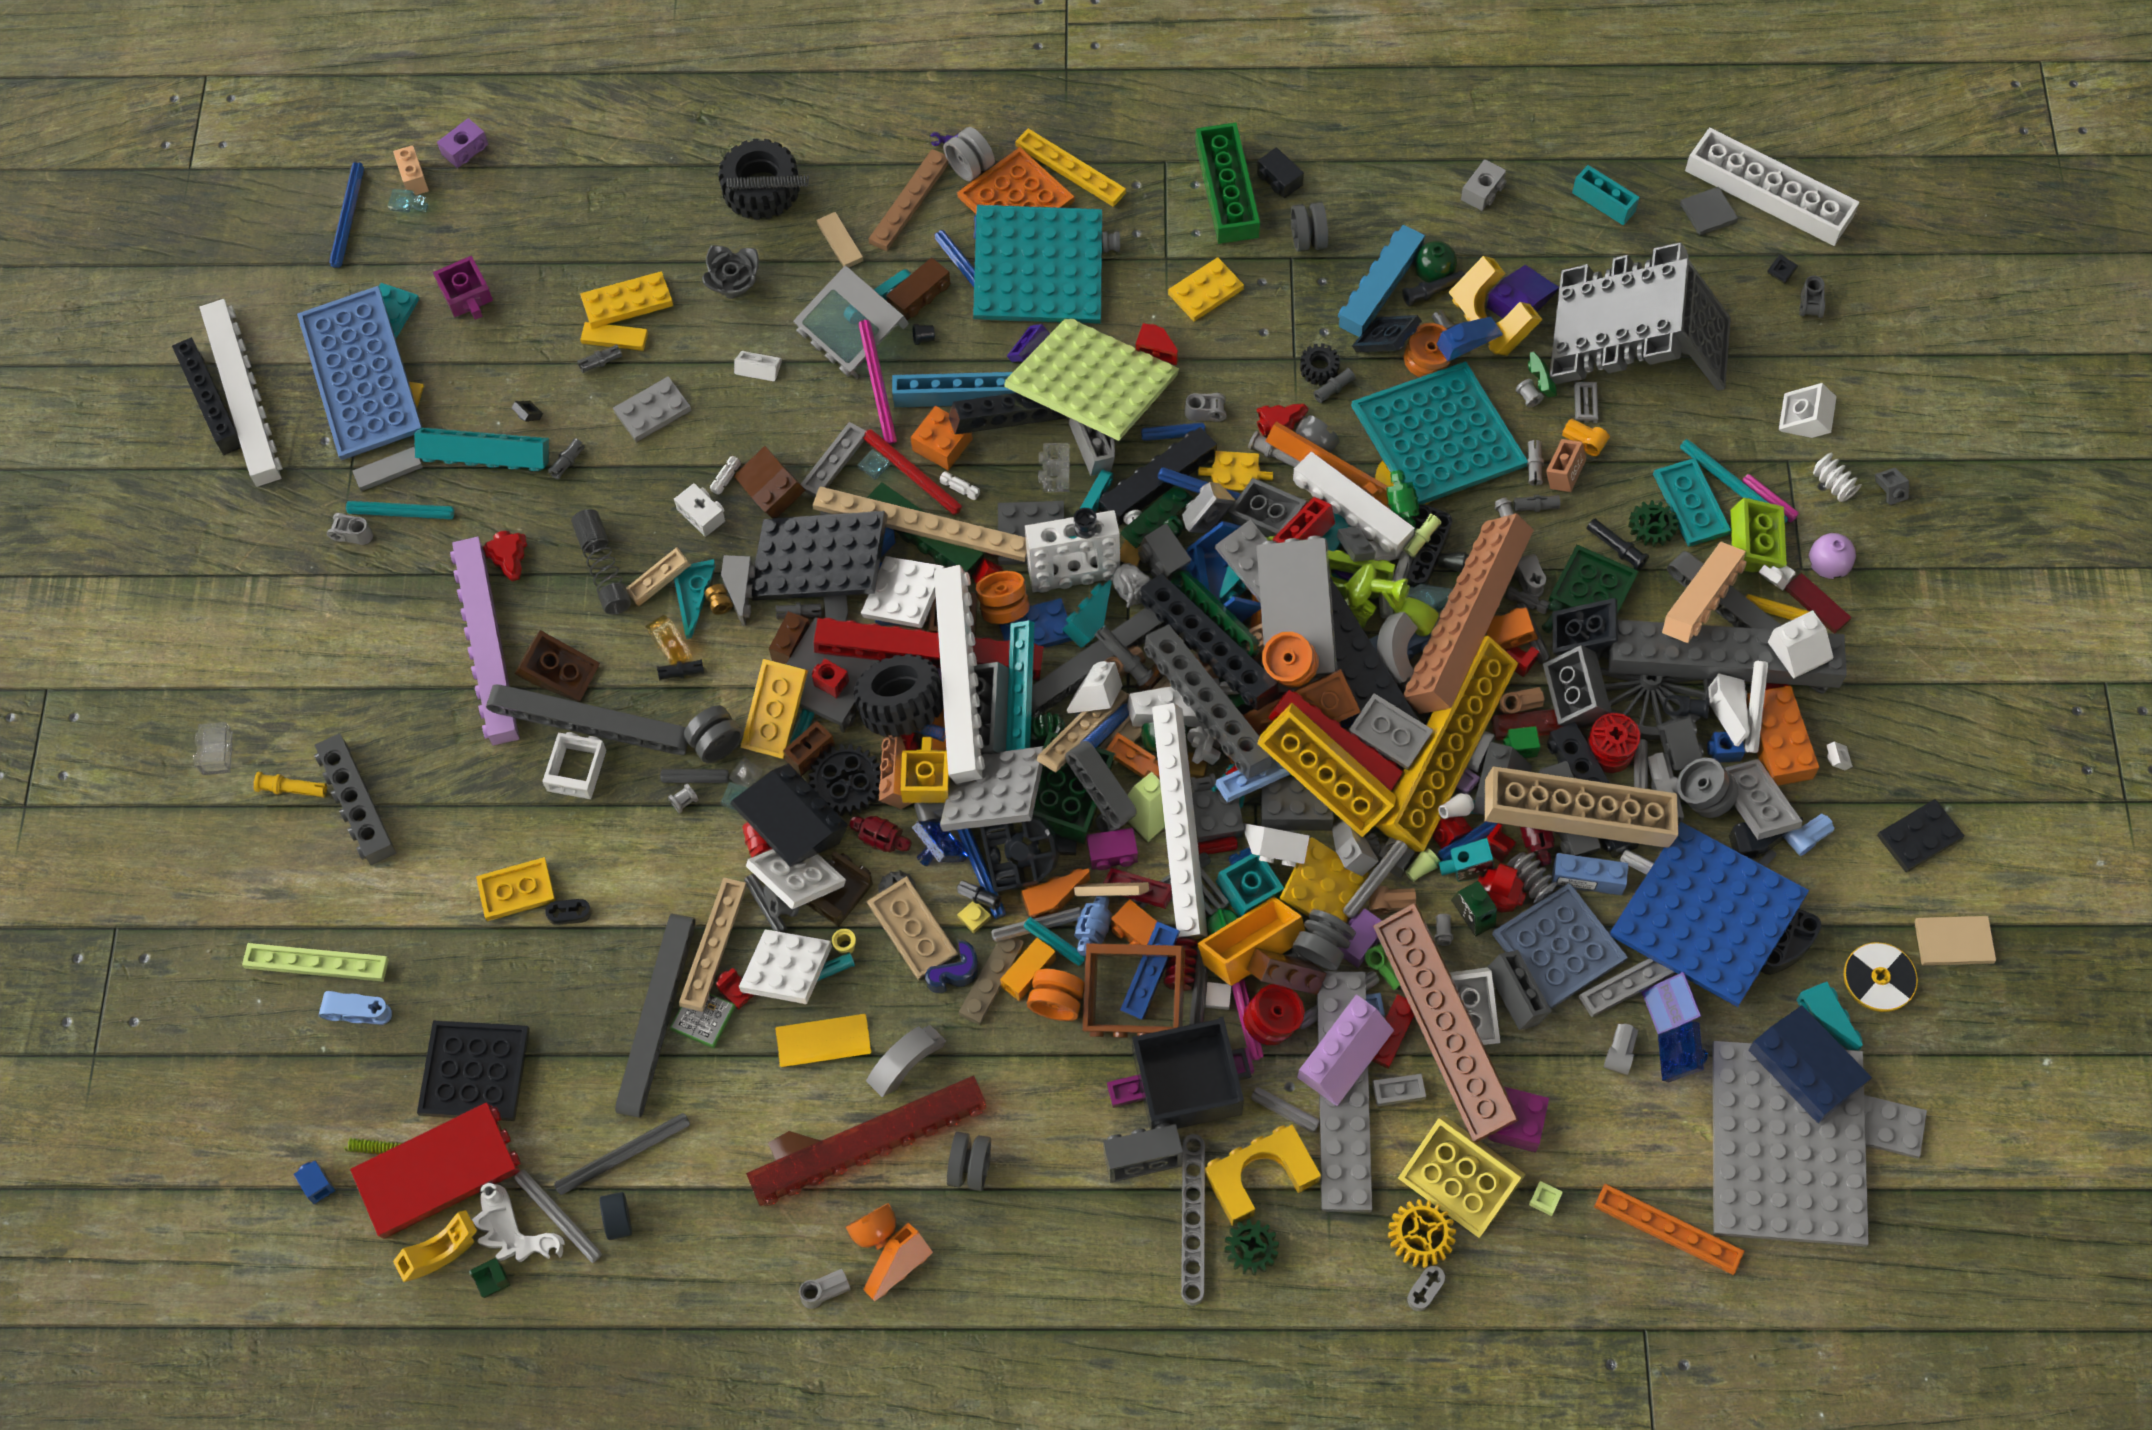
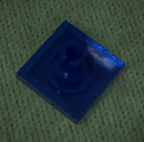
M917 821L912 827L927 846L917 855L918 860L922 858L920 861L922 865L929 866L935 858L938 862H964L969 857L964 850V845L953 837L950 833L951 831H942L940 822Z
M1691 1021L1658 1034L1662 1081L1672 1082L1704 1070L1708 1054L1706 1050L1702 1049L1700 1023Z

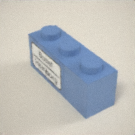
M1557 853L1553 863L1551 883L1556 882L1559 887H1564L1570 883L1574 889L1622 895L1627 885L1628 863Z

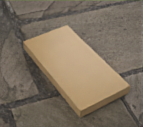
M907 876L867 901L868 906L918 981L925 977L929 967L944 965L958 956V952Z

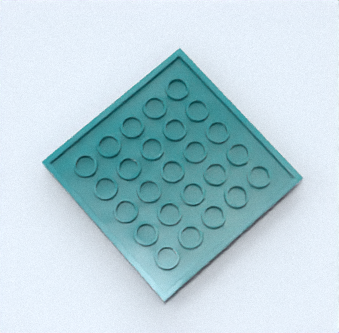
M977 205L973 319L1062 322L1064 319H1075L1080 323H1101L1102 209Z
M1467 362L1352 401V409L1390 473L1396 470L1404 472L1406 478L1404 482H1413L1417 497L1419 498V504L1431 502L1527 467L1528 460Z

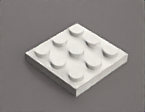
M885 556L878 572L875 594L868 595L861 615L868 619L922 628L936 596L934 570L943 569L944 566Z
M771 849L748 859L746 867L791 909L844 887L846 881L843 876L818 854L790 867L774 849Z
M765 929L739 985L740 991L807 1004L832 948L831 942Z

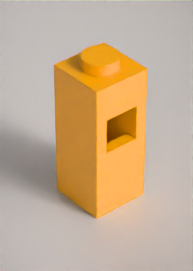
M1036 938L1000 979L1001 988L1020 1002L1032 988L1035 972L1040 969H1048L1056 960L1055 949L1039 938Z

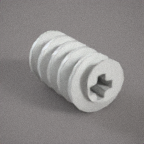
M1831 452L1817 462L1813 475L1819 477L1821 483H1826L1825 487L1832 489V495H1838V501L1843 502L1851 498L1860 489L1862 484L1854 485L1857 481L1856 477L1848 479L1851 471L1842 473L1845 465L1837 467L1839 459L1831 461L1830 459L1833 456Z

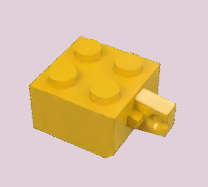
M922 737V750L902 751L900 791L903 803H945L946 799H949L950 776L948 775L947 751L932 750V737Z

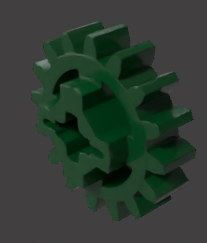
M1653 500L1650 501L1649 505L1643 501L1640 507L1635 506L1634 511L1630 514L1628 527L1632 528L1631 535L1637 534V542L1642 539L1645 546L1648 542H1651L1652 546L1656 547L1657 542L1664 546L1666 540H1672L1673 535L1677 531L1678 520L1674 519L1675 512H1669L1670 506L1662 507L1663 503L1661 501L1658 505H1655Z
M1247 1219L1245 1226L1238 1222V1230L1231 1228L1229 1233L1232 1237L1228 1236L1225 1238V1242L1229 1245L1224 1248V1252L1231 1253L1227 1257V1261H1235L1234 1269L1242 1267L1243 1274H1246L1249 1269L1252 1270L1253 1275H1256L1259 1268L1263 1273L1266 1272V1264L1269 1266L1274 1265L1271 1257L1277 1258L1278 1252L1273 1249L1279 1247V1242L1272 1241L1276 1237V1233H1268V1224L1263 1228L1260 1227V1220H1257L1256 1224L1252 1225L1251 1220ZM1246 1232H1251L1250 1234L1246 1235L1245 1237H1242V1236H1241L1242 1234H1244V1233H1246ZM1260 1235L1265 1238L1267 1244L1262 1242L1259 1237ZM1250 1243L1255 1244L1253 1251L1248 1250ZM1236 1250L1242 1253L1243 1260L1238 1256ZM1259 1257H1260V1258H1263L1262 1260H1260V1261H1258V1262H1252L1253 1260H1255V1259H1257V1258H1259Z

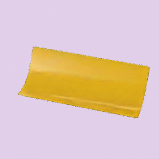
M866 1014L775 1028L780 1067L871 1053Z

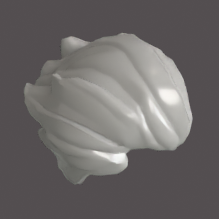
M1125 563L1117 567L1112 577L1115 590L1122 599L1127 601V608L1134 604L1142 603L1141 587L1152 580L1131 563Z

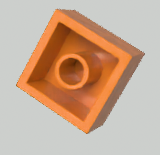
M934 406L911 436L912 451L949 471L973 438L972 432L955 435L949 420V413Z

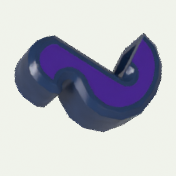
M958 940L961 962L928 968L925 973V979L930 991L944 993L947 990L946 983L956 987H965L974 981L978 974V959L976 951L966 940Z

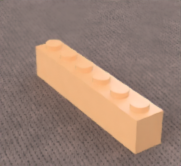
M1720 542L1666 615L1662 633L1686 643L1691 640L1693 635L1697 636L1702 623H1707L1711 610L1715 611L1720 598H1725L1729 585L1733 586L1738 573L1742 574L1747 563V561H1744L1746 551Z

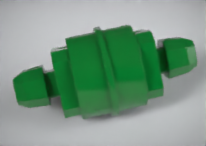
M1402 470L1392 471L1390 478L1394 486L1386 488L1388 506L1391 511L1416 528L1415 520H1413L1412 516L1420 515L1419 498L1417 497L1413 482H1404L1406 478Z

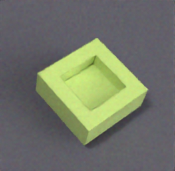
M1540 1181L1529 1205L1552 1216L1563 1192Z

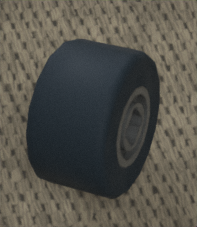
M624 1192L601 1196L599 1199L600 1210L607 1239L614 1240L631 1236L632 1226Z

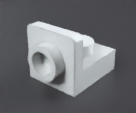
M1764 565L1759 571L1764 579L1782 591L1795 575V571L1788 566L1783 568L1772 566L1770 569Z

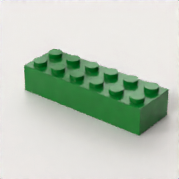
M1237 122L1196 128L1195 145L1218 244L1259 238L1260 220Z

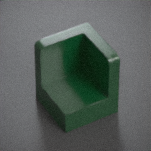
M496 1257L469 1270V1274L474 1279L482 1298H486L510 1286L503 1266Z

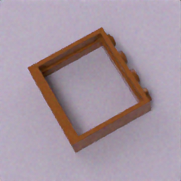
M1086 943L1083 1031L1090 1032V1037H1104V1033H1113V1037L1128 1038V1033L1139 1036L1182 1027L1185 947ZM1098 955L1176 957L1173 1027L1095 1024Z

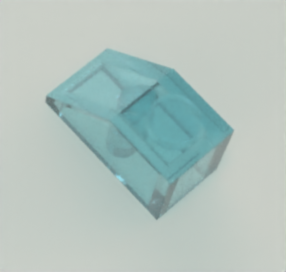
M1419 584L1414 588L1410 587L1407 598L1412 597L1423 601L1438 612L1445 608L1448 596L1453 590Z

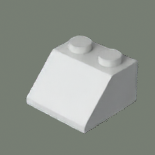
M1823 383L1785 393L1779 430L1810 438L1831 433L1837 396Z
M1810 611L1775 628L1768 640L1769 645L1793 679L1834 658L1827 630L1814 611Z
M1101 661L1093 665L1068 706V713L1109 709L1112 707L1122 687L1115 662L1107 663Z

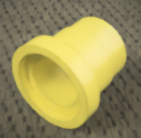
M840 929L834 933L832 944L841 955L848 952L851 954L855 949L856 938L851 930ZM843 941L851 942L847 947L839 946Z

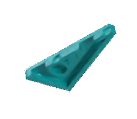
M714 559L693 563L674 578L686 639L693 637L705 600L704 593L709 588L716 567Z

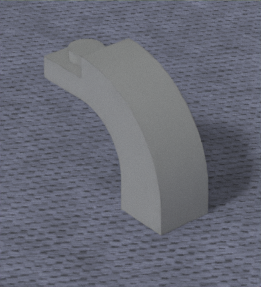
M1405 612L1389 615L1383 623L1378 635L1377 653L1396 684L1398 683L1405 692V687L1414 673V669L1408 660L1407 647L1410 638L1417 630V626Z
M931 1025L923 1029L920 1026L914 1028L884 1054L871 1071L866 1082L881 1097L892 1093L898 1089L907 1073L921 1059L942 1048L946 1040Z

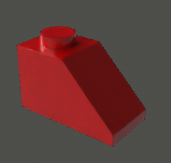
M1143 323L1135 343V350L1148 353L1172 365H1177L1178 350L1164 328L1155 324Z

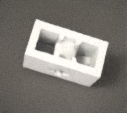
M695 483L674 498L677 510L705 537L725 522L722 505L718 501L713 502L710 499L709 493L703 487L699 488Z

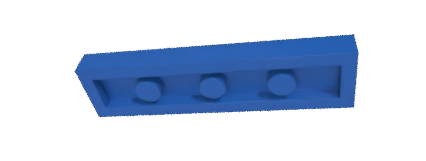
M1157 921L1147 945L1175 946L1180 931ZM1142 957L1120 1009L1121 1011L1144 1020L1170 957Z

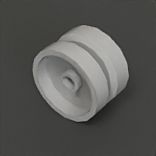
M966 127L959 132L957 137L951 138L943 146L949 164L966 181L974 180L980 175L981 171H986L995 163L994 154L988 142L972 127Z

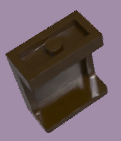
M834 851L831 854L832 860L829 865L846 879L844 887L812 900L805 905L839 927L871 888L873 881L871 872L862 865L856 866L852 863L853 861L849 856L844 853L840 855Z

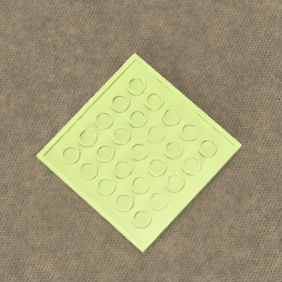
M1064 319L1005 380L1004 387L1119 441L1175 379L1179 368L1148 353L1136 351L1133 346L1077 322L1075 319Z

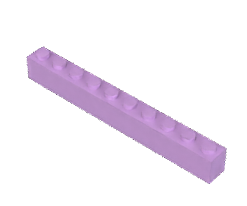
M479 537L452 542L454 551L450 552L453 565L456 564L457 570H454V577L456 583H460L461 588L457 589L459 601L464 604V608H461V615L463 621H467L468 626L464 628L467 641L470 640L471 646L468 647L470 659H474L475 666H471L474 679L478 680L475 691L477 698L481 699L482 705L478 707L481 718H485L486 725H482L485 739L489 738L493 746L519 740L516 718L496 714L486 709L493 685L510 686L482 543Z

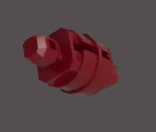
M869 816L866 819L853 817L850 821L849 827L859 833L858 839L873 849L890 853L896 849L904 852L909 851L912 841L905 836H901L903 829L889 822L888 819Z
M1519 826L1522 835L1521 839H1523L1528 854L1532 852L1537 853L1535 858L1540 860V867L1550 865L1551 855L1547 850L1555 847L1553 832Z

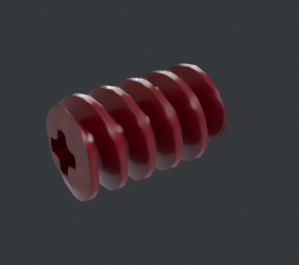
M1177 938L1175 946L1185 947L1184 991H1189L1191 987L1187 984L1193 983L1194 978L1188 975L1195 973V969L1189 966L1196 965V960L1190 957H1195L1198 953L1191 948L1198 947V942L1187 938ZM1170 957L1166 965L1164 985L1169 989L1175 990L1176 957Z

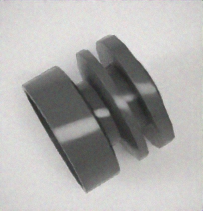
M1316 909L1311 910L1309 914L1310 920H1306L1304 924L1311 933L1300 931L1293 944V949L1316 965L1329 970H1337L1344 957V953L1338 947L1348 949L1351 944L1349 940L1354 939L1356 932L1347 923L1332 914Z

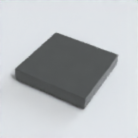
M1719 187L1682 199L1680 202L1681 207L1699 236L1737 223L1738 221L1737 215Z

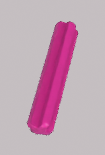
M1748 474L1743 478L1742 482L1767 502L1784 506V515L1788 517L1787 521L1793 522L1797 518L1798 511L1752 475Z

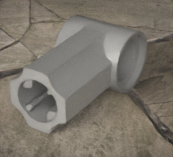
M1629 1024L1617 1025L1612 1046L1609 1047L1605 1059L1604 1068L1628 1075L1634 1056L1632 1052L1638 1030L1634 1026Z
M840 1269L819 1279L805 1281L800 1286L799 1293L802 1304L806 1308L814 1309L820 1306L822 1302L851 1289L845 1273ZM809 1290L818 1292L817 1296L813 1299L806 1298L805 1294Z

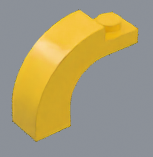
M466 1210L458 1212L447 1227L436 1236L401 1250L393 1262L403 1282L423 1277L440 1269L458 1258L473 1245L474 1240L472 1237L477 1230Z

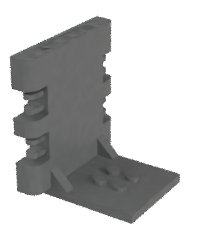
M1681 242L1654 248L1653 259L1646 260L1645 268L1643 269L1641 262L1633 263L1628 255L1613 258L1612 268L1605 271L1604 278L1600 271L1593 272L1588 264L1561 270L1550 378L1555 384L1585 379L1587 373L1593 372L1594 363H1597L1598 370L1605 369L1607 373H1614L1626 370L1627 364L1634 362L1636 354L1640 362L1646 360L1649 365L1679 359L1681 353H1685L1692 357L1717 391L1725 389L1731 317L1691 264L1687 250Z

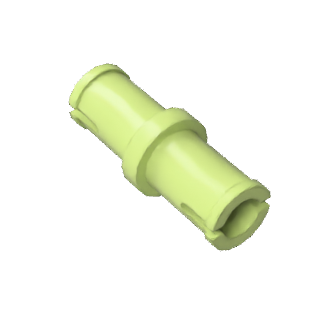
M1430 514L1423 525L1414 531L1415 535L1403 550L1414 558L1422 546L1431 540L1430 536L1442 523L1441 520L1435 515Z

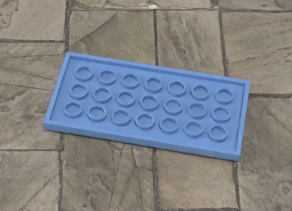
M379 286L297 314L338 457L341 460L410 437L422 427Z

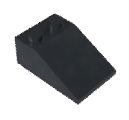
M1616 598L1553 612V654L1557 657L1580 645L1597 653L1618 641Z

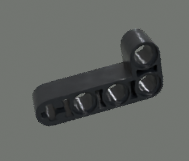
M1419 504L1420 515L1412 516L1413 520H1415V529H1419L1430 514L1440 519L1441 525L1445 527L1438 526L1430 536L1431 540L1422 546L1411 565L1407 585H1410L1409 591L1416 594L1422 593L1426 589L1439 560V555L1442 553L1449 537L1452 525L1450 514L1425 504ZM1430 542H1435L1437 545H1432ZM1422 560H1427L1429 563H1424Z

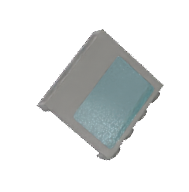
M846 265L793 321L798 326L796 331L803 338L809 337L812 339L810 343L819 352L823 349L826 352L824 356L831 363H839L841 365L839 369L847 377L852 375L856 380L860 376L855 370L866 359L859 322L864 320L871 322L876 347L897 325L904 330L909 324L900 312Z

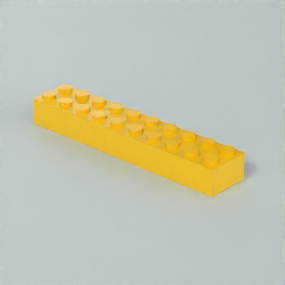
M1484 636L1452 707L1433 711L1426 725L1433 729V733L1409 769L1404 768L1392 791L1396 796L1394 807L1375 825L1387 837L1403 841L1408 848L1415 852L1425 850L1441 818L1439 806L1450 800L1518 665V662L1490 636Z

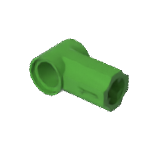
M1379 943L1369 949L1365 954L1367 965L1377 969L1393 990L1399 988L1401 985L1382 944Z

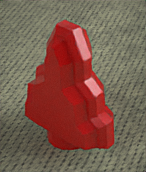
M1305 403L1291 404L1287 407L1281 405L1270 407L1265 405L1257 408L1260 418L1257 421L1258 429L1264 437L1269 435L1276 422L1290 430H1294V424L1301 421L1309 409Z
M510 531L497 532L493 536V540L487 542L482 547L487 558L492 559L495 566L502 568L503 574L513 582L520 579L522 571L520 561L525 556L524 548L527 546L526 535L520 533L511 534Z

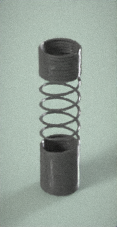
M594 509L579 511L572 517L571 522L583 555L587 558L586 563L590 567V574L594 577L593 582L597 586L596 591L605 613L612 615L624 612L630 607L631 600L626 586L621 583L623 578L621 576H614L618 573L619 568L612 566L616 559L608 557L612 553V549L606 547L609 540L599 513ZM603 549L610 550V553L604 557L590 558L595 552ZM612 558L614 560L608 566L601 568L593 567L604 559ZM589 559L597 560L592 566L588 562ZM592 568L602 569L596 575L592 573ZM617 568V571L610 576L597 577L599 573L606 569ZM614 577H619L621 579L618 583H611L606 586H600L603 582H605L608 579ZM596 578L604 579L599 585L595 582Z

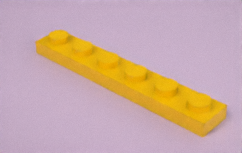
M1029 128L1015 141L1017 148L1021 147L1033 158L1112 207L1126 194V188Z

